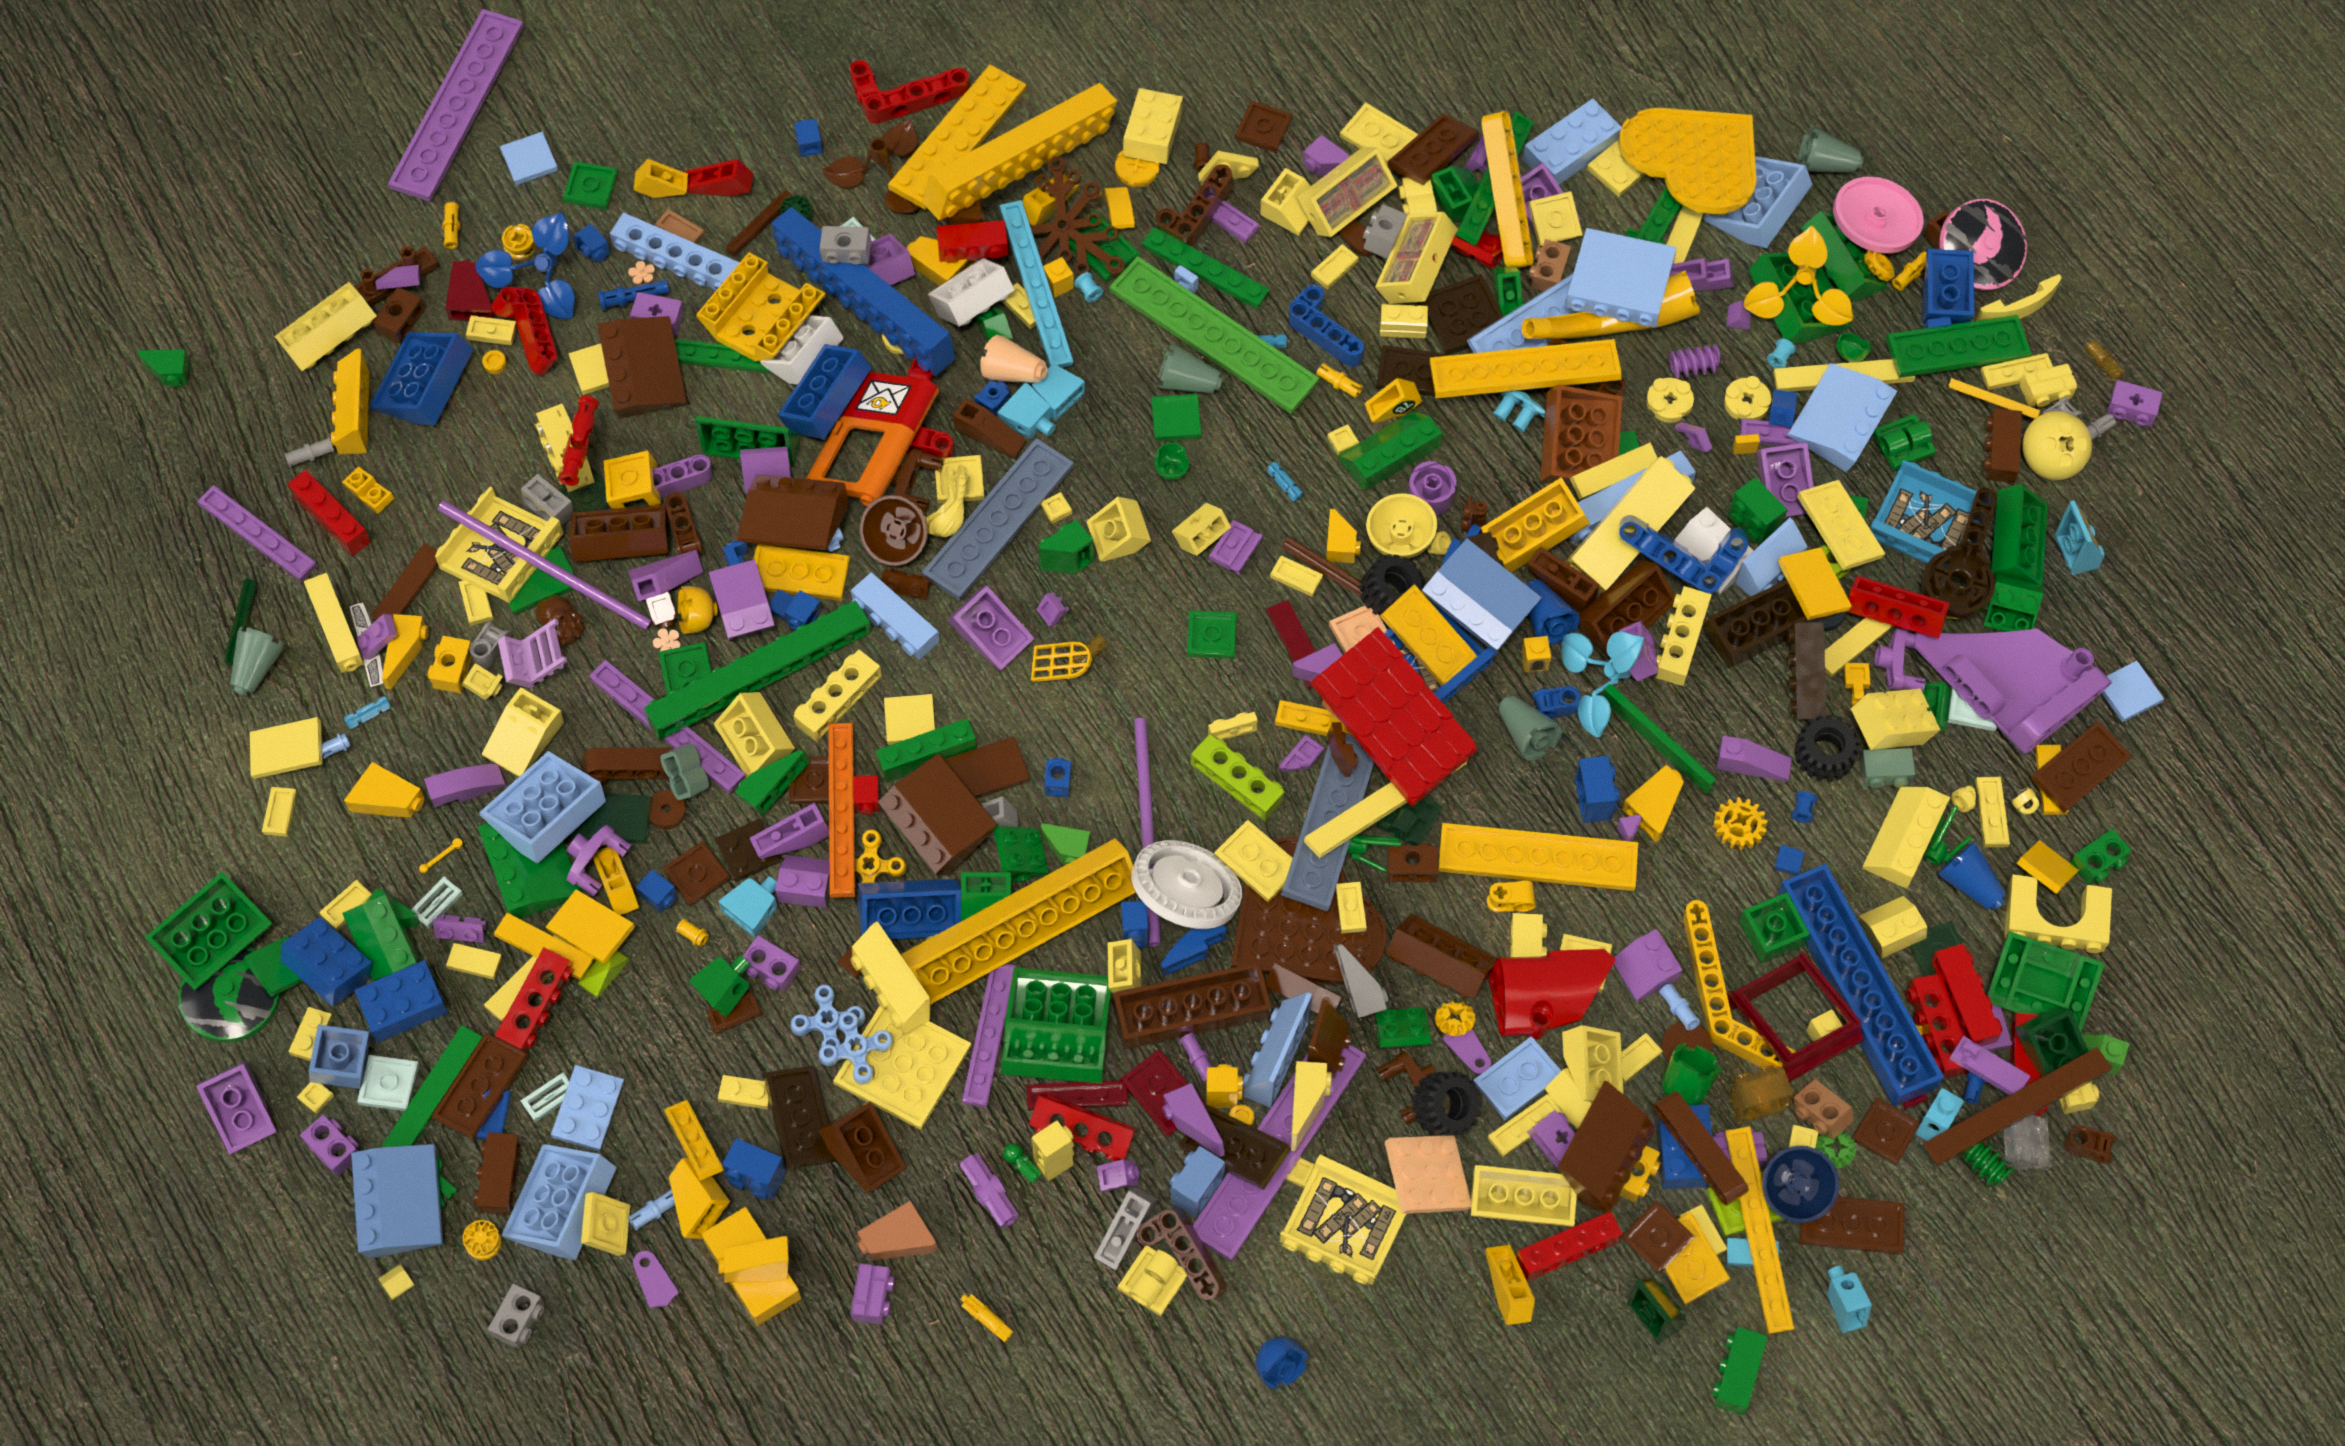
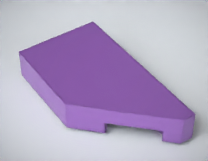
M419 265L393 268L375 281L376 288L388 289L420 285Z
M1684 422L1675 425V429L1678 432L1685 433L1688 437L1687 443L1693 449L1704 452L1712 449L1704 428Z
M1305 734L1278 766V770L1286 772L1310 769L1325 752V748Z

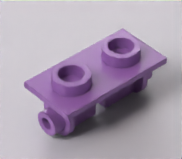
M442 914L433 919L435 938L484 943L483 930L487 928V921L480 917H465L464 922H461L460 916Z

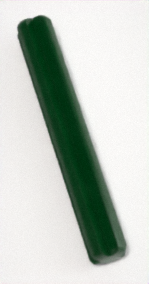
M245 579L243 581L224 662L228 666L233 665L237 632L240 626L246 632L257 589V583L254 579Z

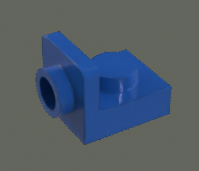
M732 541L723 547L724 558L728 567L744 562L742 556L748 554L746 542Z

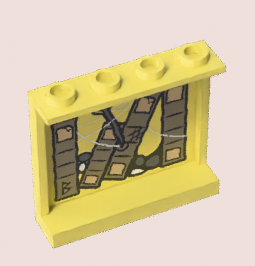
M489 487L485 493L480 495L476 505L471 511L467 512V514L544 558L563 535L558 519L551 516L546 521L495 496L492 487ZM460 524L451 532L450 538L444 545L439 547L435 555L441 570L508 603L512 601L537 568L463 524Z
M1319 1154L1315 1162V1168L1284 1231L1280 1234L1279 1242L1283 1243L1282 1245L1290 1251L1296 1252L1298 1250L1305 1253L1306 1257L1311 1261L1317 1263L1322 1261L1328 1264L1329 1268L1337 1273L1343 1274L1345 1272L1352 1275V1278L1360 1284L1366 1285L1369 1283L1373 1285L1407 1214L1401 1213L1396 1189Z

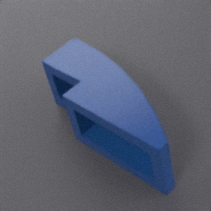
M1224 924L1209 929L1193 928L1185 934L1161 963L1162 976L1165 977L1208 958V947L1226 940L1227 930Z

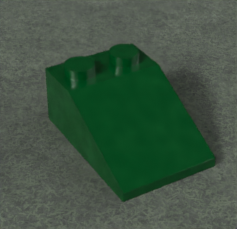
M2057 1006L2015 1028L2025 1053L2041 1078L2089 1052L2073 1013L2069 1008Z
M1640 1278L1635 1282L1627 1304L1660 1345L1684 1327L1687 1321L1685 1319L1686 1314L1678 1304L1674 1305L1669 1298L1670 1294L1663 1284H1658L1655 1279Z

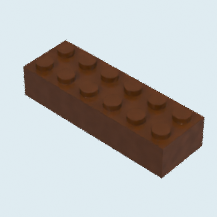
M1260 962L1113 992L1112 999L1123 1049L1179 1038L1189 1033L1198 1034L1269 1019L1272 1009Z

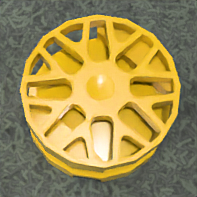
M518 224V226L511 225L503 232L504 250L511 255L512 259L522 260L532 255L536 245L533 240L532 231L528 226L524 224Z
M474 1221L468 1225L463 1234V1244L474 1259L489 1260L500 1251L502 1245L501 1236L495 1225L489 1221Z

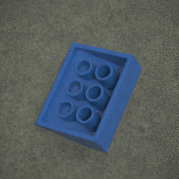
M407 332L369 408L373 411L418 425H435L465 365L468 363L473 349L458 333Z

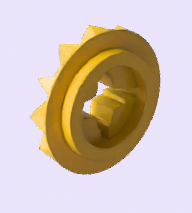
M1869 250L1864 255L1865 264L1868 265V269L1873 272V275L1887 282L1894 277L1893 266L1882 253Z
M1452 1000L1451 1003H1443L1441 1008L1437 1009L1435 1022L1443 1033L1450 1036H1461L1473 1028L1475 1014L1472 1007L1465 1005L1464 1001L1458 1003ZM1451 1013L1454 1015L1460 1014V1021L1455 1018L1451 1019Z

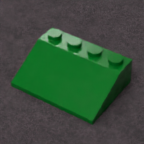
M1763 253L1748 271L1756 285L1762 282H1773L1777 285L1778 291L1781 292L1793 279V276L1797 274L1799 265L1792 262L1789 253ZM1817 268L1815 279L1817 280L1819 293L1822 296L1826 290L1833 288L1822 268ZM1798 281L1781 296L1784 301L1783 310L1779 315L1773 317L1783 339L1791 341L1792 344L1805 343L1852 326L1851 322L1842 325H1827L1820 322L1812 312L1813 304L1818 301L1813 285H1803Z
M695 417L703 455L741 460L740 450L788 447L790 466H795L800 443L798 431Z
M489 823L478 826L507 911L512 916L521 920L564 904L575 890L581 892L577 884L572 885L566 880L572 866L563 841L537 864L516 850Z
M222 871L147 934L145 939L150 947L196 991L273 924Z

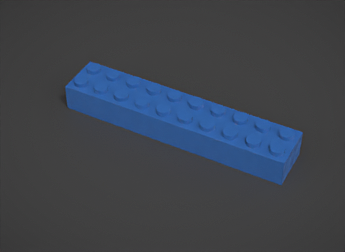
M790 207L771 223L774 232L773 237L777 244L776 250L783 258L787 257L798 270L805 271L814 283H820L829 295L836 296L845 308H851L860 320H866L876 333H882L891 345H897L902 349L907 358H915L922 370L925 372L930 371L936 376L955 360L950 333L863 263L831 264L823 262L820 253L822 231L795 209Z
M1827 864L1782 881L1778 894L1781 895L1788 892L1810 933L1806 946L1820 972L1862 1022L1861 1035L1864 1037V1041L1860 1042V1045L1893 1106L1895 1107L1939 1088L1944 1076Z

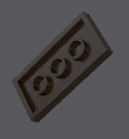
M814 1065L766 1072L763 1078L785 1169L835 1162L836 1158L830 1153L818 1131L827 1125L828 1121Z
M1206 1104L1204 1107L1223 1141L1225 1155L1219 1157L1186 1134L1179 1143L1181 1150L1190 1153L1191 1151L1195 1152L1201 1146L1225 1162L1226 1172L1264 1190L1291 1150L1289 1144Z

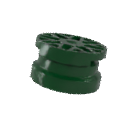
M794 195L782 202L780 206L781 215L792 207L812 223L813 213L808 199L803 196Z

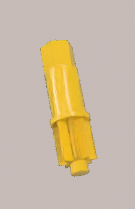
M966 1294L960 1299L964 1302L962 1307L973 1315L976 1321H980L1004 1342H1007L1012 1337L1015 1331L994 1314L987 1305H984L972 1294L970 1296Z

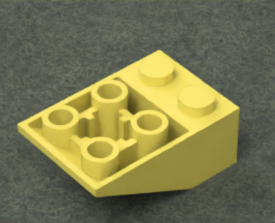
M520 687L503 711L482 752V756L520 777L533 765L564 724L561 711Z

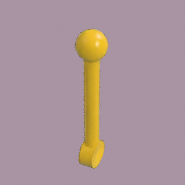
M459 838L454 839L450 847L427 864H421L419 871L427 873L429 867L454 849H460L463 846L462 840Z

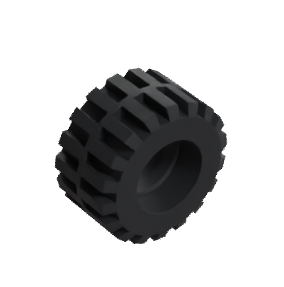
M1390 554L1385 555L1384 558L1381 556L1360 581L1362 584L1359 586V590L1363 592L1361 598L1366 601L1365 606L1373 610V614L1376 615L1378 613L1381 615L1414 584L1422 592L1425 584V579L1421 578L1423 574L1420 570L1417 571V566L1414 563H1409V559L1406 557L1401 559L1400 555L1396 554L1393 557ZM1386 582L1394 585L1399 593L1390 589Z
M1820 715L1817 716L1816 721L1812 718L1808 721L1807 725L1803 726L1795 747V754L1797 755L1795 760L1797 764L1801 763L1800 769L1802 772L1808 771L1807 776L1810 778L1816 776L1817 781L1821 782L1823 778L1827 782H1832L1834 777L1836 780H1839L1843 774L1847 775L1850 772L1859 753L1860 747L1858 746L1860 740L1856 737V730L1850 729L1851 724L1848 721L1843 723V718L1837 717V719H1833V715H1827L1826 718H1823ZM1820 741L1830 742L1838 748L1839 754L1833 756L1825 755L1818 751L1815 743Z
M1435 1072L1426 1075V1078H1422L1419 1081L1420 1086H1416L1414 1089L1416 1096H1412V1102L1415 1104V1107H1412V1112L1416 1113L1415 1120L1417 1123H1421L1420 1127L1423 1130H1428L1429 1134L1437 1136L1462 1135L1463 1132L1471 1130L1470 1126H1475L1477 1123L1475 1118L1480 1116L1481 1113L1478 1108L1482 1106L1481 1100H1478L1480 1095L1479 1089L1474 1088L1476 1084L1473 1080H1469V1076L1461 1074V1072ZM1446 1092L1451 1103L1447 1115L1443 1109V1097Z

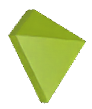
M616 950L605 965L596 961L583 979L578 982V985L599 998L628 963L629 959Z

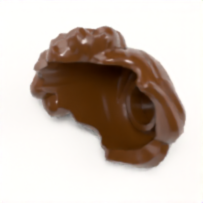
M551 595L538 603L536 619L542 627L553 619L558 620L559 624L555 628L560 647L567 643L571 644L580 637L584 629L582 615L575 612L573 605L568 599L559 595Z

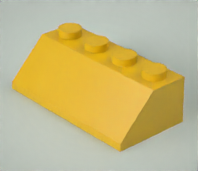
M356 349L338 361L337 371L333 373L334 384L337 385L336 391H333V404L336 405V411L332 412V423L335 425V432H331L332 446H336L339 454L367 453L370 371L362 350Z

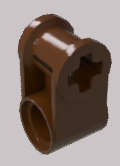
M2078 1125L2066 1135L2063 1145L2070 1154L2088 1158L2097 1163L2109 1164L2113 1158L2111 1156L2112 1145L2116 1143L2117 1137L2109 1132ZM2073 1136L2079 1137L2083 1144L2076 1143Z

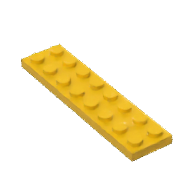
M989 65L888 183V189L926 210L927 207L922 203L930 173L978 148L1025 93L1027 84Z
M1614 339L1430 358L1436 398L1555 387L1556 385L1565 386L1621 380L1622 376Z
M1442 823L1438 872L1635 891L1638 842Z

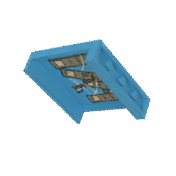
M1903 460L1870 530L1879 543L1928 564L1936 554L1945 551L1949 546L1959 544L1971 502L1978 490H1972L1963 486L1958 481H1951L1942 477L1937 472H1930L1921 468L1916 463Z

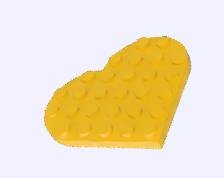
M1650 108L1637 112L1636 116L1631 119L1628 118L1623 123L1619 135V148L1623 157L1630 165L1648 176L1665 178L1668 191L1684 206L1697 213L1725 215L1742 208L1752 198L1756 186L1752 115Z

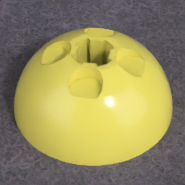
M2063 411L2047 412L2038 416L2028 426L2023 437V454L2027 464L2037 475L2048 480H2065L2078 474L2088 463L2092 453L2091 434L2087 426L2078 417Z
M1394 494L1381 499L1372 507L1367 517L1366 528L1371 543L1383 555L1390 554L1392 557L1396 554L1400 555L1401 559L1404 557L1411 559L1422 554L1431 545L1436 535L1437 519L1431 506L1423 499L1411 494Z

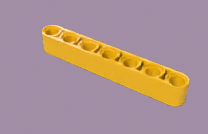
M1501 111L1483 116L1482 129L1504 262L1506 266L1515 265L1518 269L1531 266L1534 258L1511 118L1507 111Z

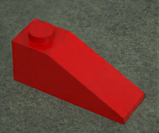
M739 159L683 171L688 174L686 193L735 196L749 193L753 179V172Z

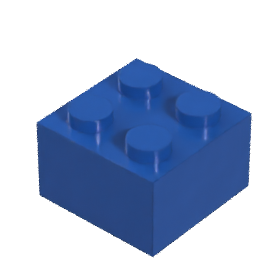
M1609 756L1579 759L1575 775V785L1582 823L1612 820L1613 812L1617 811L1616 801L1620 800L1618 786L1614 787L1615 767L1614 764H1610Z
M735 1138L722 1163L730 1186L738 1190L743 1188L750 1190L753 1196L761 1200H765V1198L774 1200L786 1176L782 1157Z

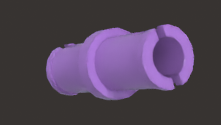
M1189 1033L1183 1036L1180 1042L1190 1057V1064L1195 1066L1203 1083L1206 1084L1207 1067H1212L1208 1060L1209 1055L1207 1051H1203L1194 1033Z

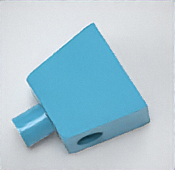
M1051 365L1047 369L1046 377L1039 383H1033L1032 388L1050 405L1051 418L1056 421L1085 394V381L1057 365Z
M1026 382L997 412L1000 420L1028 439H1032L1039 431L1046 436H1050L1056 428V425L1049 421L1051 418L1050 405Z
M768 876L759 885L753 879L748 878L718 901L720 910L756 939L777 908L776 899L772 895L776 890L777 882Z
M1942 1088L1915 1135L1928 1141L1948 1130L1964 1100ZM1929 1124L1936 1125L1939 1130L1932 1129Z
M1842 1266L1831 1268L1828 1271L1831 1280L1827 1294L1842 1334L1866 1327L1872 1305L1857 1274L1853 1272L1845 1274Z

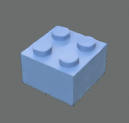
M318 1025L309 1067L310 1082L360 1089L370 1043L369 1031Z
M1201 1146L1195 1152L1191 1151L1184 1161L1186 1166L1181 1173L1177 1171L1169 1183L1172 1185L1169 1191L1171 1193V1203L1196 1219L1225 1178V1162Z

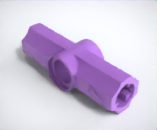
M978 1153L965 1158L960 1164V1168L973 1186V1192L981 1205L987 1207L1000 1229L1014 1223L1019 1218V1214L1005 1195L1006 1191L997 1176L991 1174Z

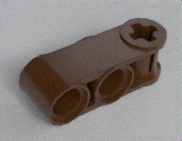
M679 492L670 493L665 499V505L675 537L674 541L678 555L697 550L699 555L703 554L685 496ZM676 505H681L680 508H677V509H674V508H673V507L676 506ZM681 525H687L686 528H678Z

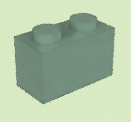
M1912 748L1863 750L1859 759L1862 786H1870L1871 788H1881L1889 785H1894L1898 788L1911 785L1915 777Z

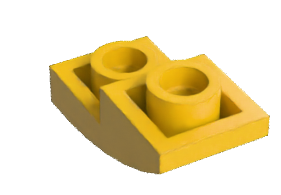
M1127 187L1105 188L1104 197L1108 206V218L1111 226H1114L1116 229L1134 228L1133 210Z
M357 467L342 481V484L354 496L377 514L395 499L390 491L379 485L373 476L360 467Z

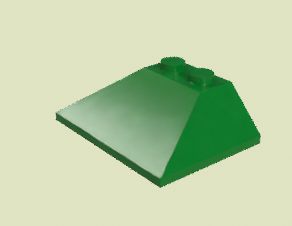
M2008 931L1987 995L1990 997L1992 1005L2017 1013L2041 1015L2057 1006L2069 1008L2073 1013L2080 1032H2082L2105 963Z

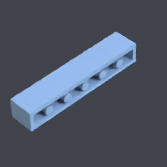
M1682 451L1667 457L1675 465L1674 468L1680 474L1688 476L1692 481L1691 484H1693L1696 471ZM1647 468L1578 502L1591 524L1569 537L1573 543L1580 540L1584 541Z

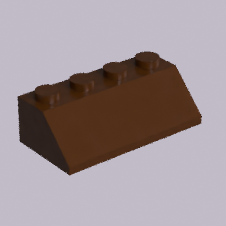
M666 505L571 513L569 538L573 562L667 554L669 539Z
M1640 560L1578 615L1580 617L1579 627L1584 636L1611 659L1607 653V643L1612 634L1639 621L1648 628L1673 606L1676 596L1659 565Z
M1410 914L1396 929L1385 953L1391 956L1395 962L1405 963L1418 974L1427 975L1435 979L1439 985L1450 987L1456 990L1460 996L1473 1000L1484 987L1497 959L1413 914Z

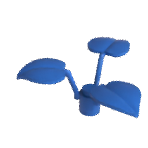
M563 212L544 217L533 226L532 236L535 244L539 247H544L543 253L537 255L535 260L511 265L512 258L508 252L492 250L485 253L477 261L475 266L476 272L487 284L495 288H503L511 283L513 279L512 270L535 265L539 271L547 272L545 279L546 287L538 291L544 311L556 318L570 319L574 317L575 294L571 285L560 279L549 283L553 273L552 268L558 263L557 255L564 252L569 242V229Z

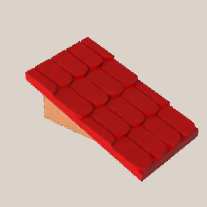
M1379 627L1375 628L1312 680V687L1322 697L1321 705L1345 725L1411 807L1417 804L1477 752L1478 747L1475 745L1474 740L1453 718V714L1427 687L1423 678L1405 660L1402 652Z

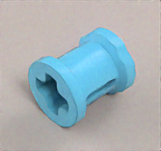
M1089 272L1081 274L1074 282L1075 287L1083 292L1088 303L1096 301L1103 294L1102 287L1097 286L1093 280V275Z
M1778 339L1775 350L1767 356L1768 363L1774 368H1785L1787 359L1796 351L1795 345L1787 339Z

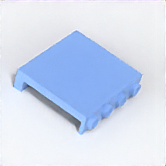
M1586 228L1568 291L1566 308L1578 312L1593 313L1601 317L1616 318L1620 321L1639 323L1643 326L1657 327L1658 316L1671 268H1673L1677 247Z

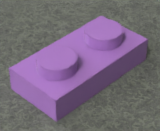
M382 614L356 638L362 659L370 660L397 636L391 615Z

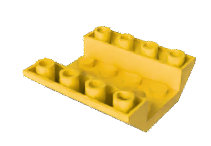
M748 252L696 316L718 342L753 361L773 359L824 298L825 292L808 283H805L800 290L768 273V262ZM772 299H778L781 301L780 303L776 304L769 303V301ZM746 330L755 332L753 335L748 336L743 334Z

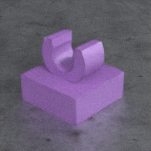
M1053 592L1045 594L1036 609L1049 627L1057 625L1060 618L1064 617L1069 610L1068 607H1064L1061 604L1062 598L1056 597Z

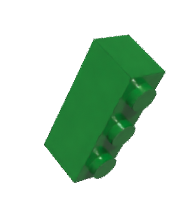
M1738 1326L1734 1334L1729 1333L1725 1348L1729 1349L1727 1358L1722 1357L1718 1372L1723 1373L1721 1381H1715L1711 1394L1712 1397H1716L1713 1406L1744 1416L1748 1409L1768 1336Z

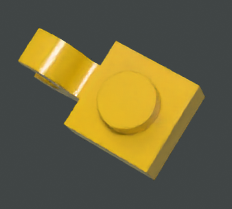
M1869 663L1844 664L1845 688H1852V706L1864 697V689H1869L1870 687Z

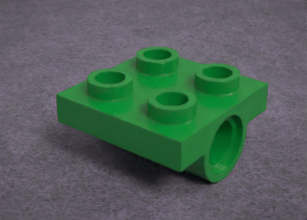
M1916 414L1877 427L1872 433L1893 471L1900 469L1903 460L1917 463L1936 454V449L1931 442L1932 433L1926 421H1919Z
M998 826L993 830L1002 872H1011L1012 882H1023L1032 877H1044L1049 873L1039 829Z
M1425 1008L1386 1009L1375 1013L1378 1048L1431 1044Z

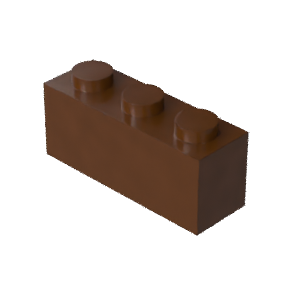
M1994 408L1991 416H1987L1985 430H1989V436L1985 438L1984 450L1988 451V455L1984 458L1983 470L1987 471L1986 480L2015 483L2020 465L2022 411Z
M487 1133L486 1141H482L481 1156H484L483 1165H479L477 1171V1179L480 1181L479 1190L474 1192V1205H477L481 1214L511 1215L522 1143L518 1134Z

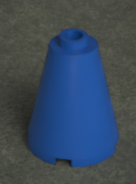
M1542 580L1527 582L1526 585L1542 597L1529 613L1535 637L1548 636L1549 645L1562 642L1564 636L1569 631L1575 632L1580 623V617L1569 604Z
M1975 841L1963 849L1958 856L1954 857L1938 873L1942 879L1987 910L1991 907L1996 910L2006 901L2003 898L2006 894Z

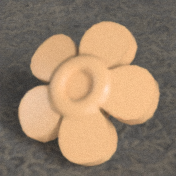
M639 261L636 263V268H630L628 273L630 277H633L634 284L641 285L643 280L645 283L653 281L651 274L655 272V268L651 264L646 266L645 262Z
M665 628L658 631L660 638L653 640L654 647L661 648L660 651L669 650L670 647L673 649L681 646L680 642L674 641L679 638V633L676 630H671L668 635V631Z

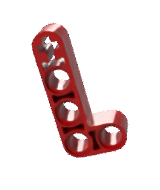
M504 287L492 302L491 308L500 317L515 318L530 369L538 375H545L556 361L557 352L540 296L533 289Z

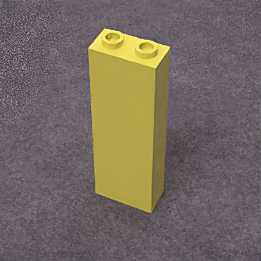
M1662 456L1655 459L1565 561L1573 568L1599 583V594L1605 592L1640 553L1638 549L1621 538L1619 530L1621 519L1627 515L1636 516L1658 532L1695 489L1691 484V479L1685 474H1680L1669 459ZM1634 525L1624 527V530L1628 533H1632L1637 529Z

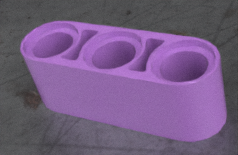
M695 455L653 469L654 483H660L655 487L659 491L661 498L667 497L673 492H682L706 484L713 477L710 460L705 455ZM699 468H705L703 471H697Z

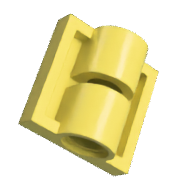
M1145 1246L1118 1285V1290L1161 1317L1188 1276L1172 1256L1164 1251H1155L1151 1247Z

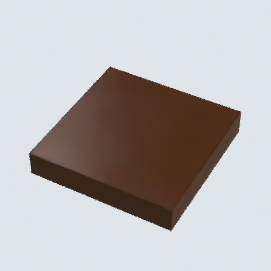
M1251 100L1236 131L1235 140L1277 153L1293 119V114Z
M807 756L810 763L789 786V804H829V756Z
M704 841L662 867L664 873L689 907L731 881L728 873Z
M1876 1097L1855 1132L1853 1139L1855 1143L1897 1166L1921 1122Z
M1656 1200L1621 1238L1660 1274L1695 1236Z

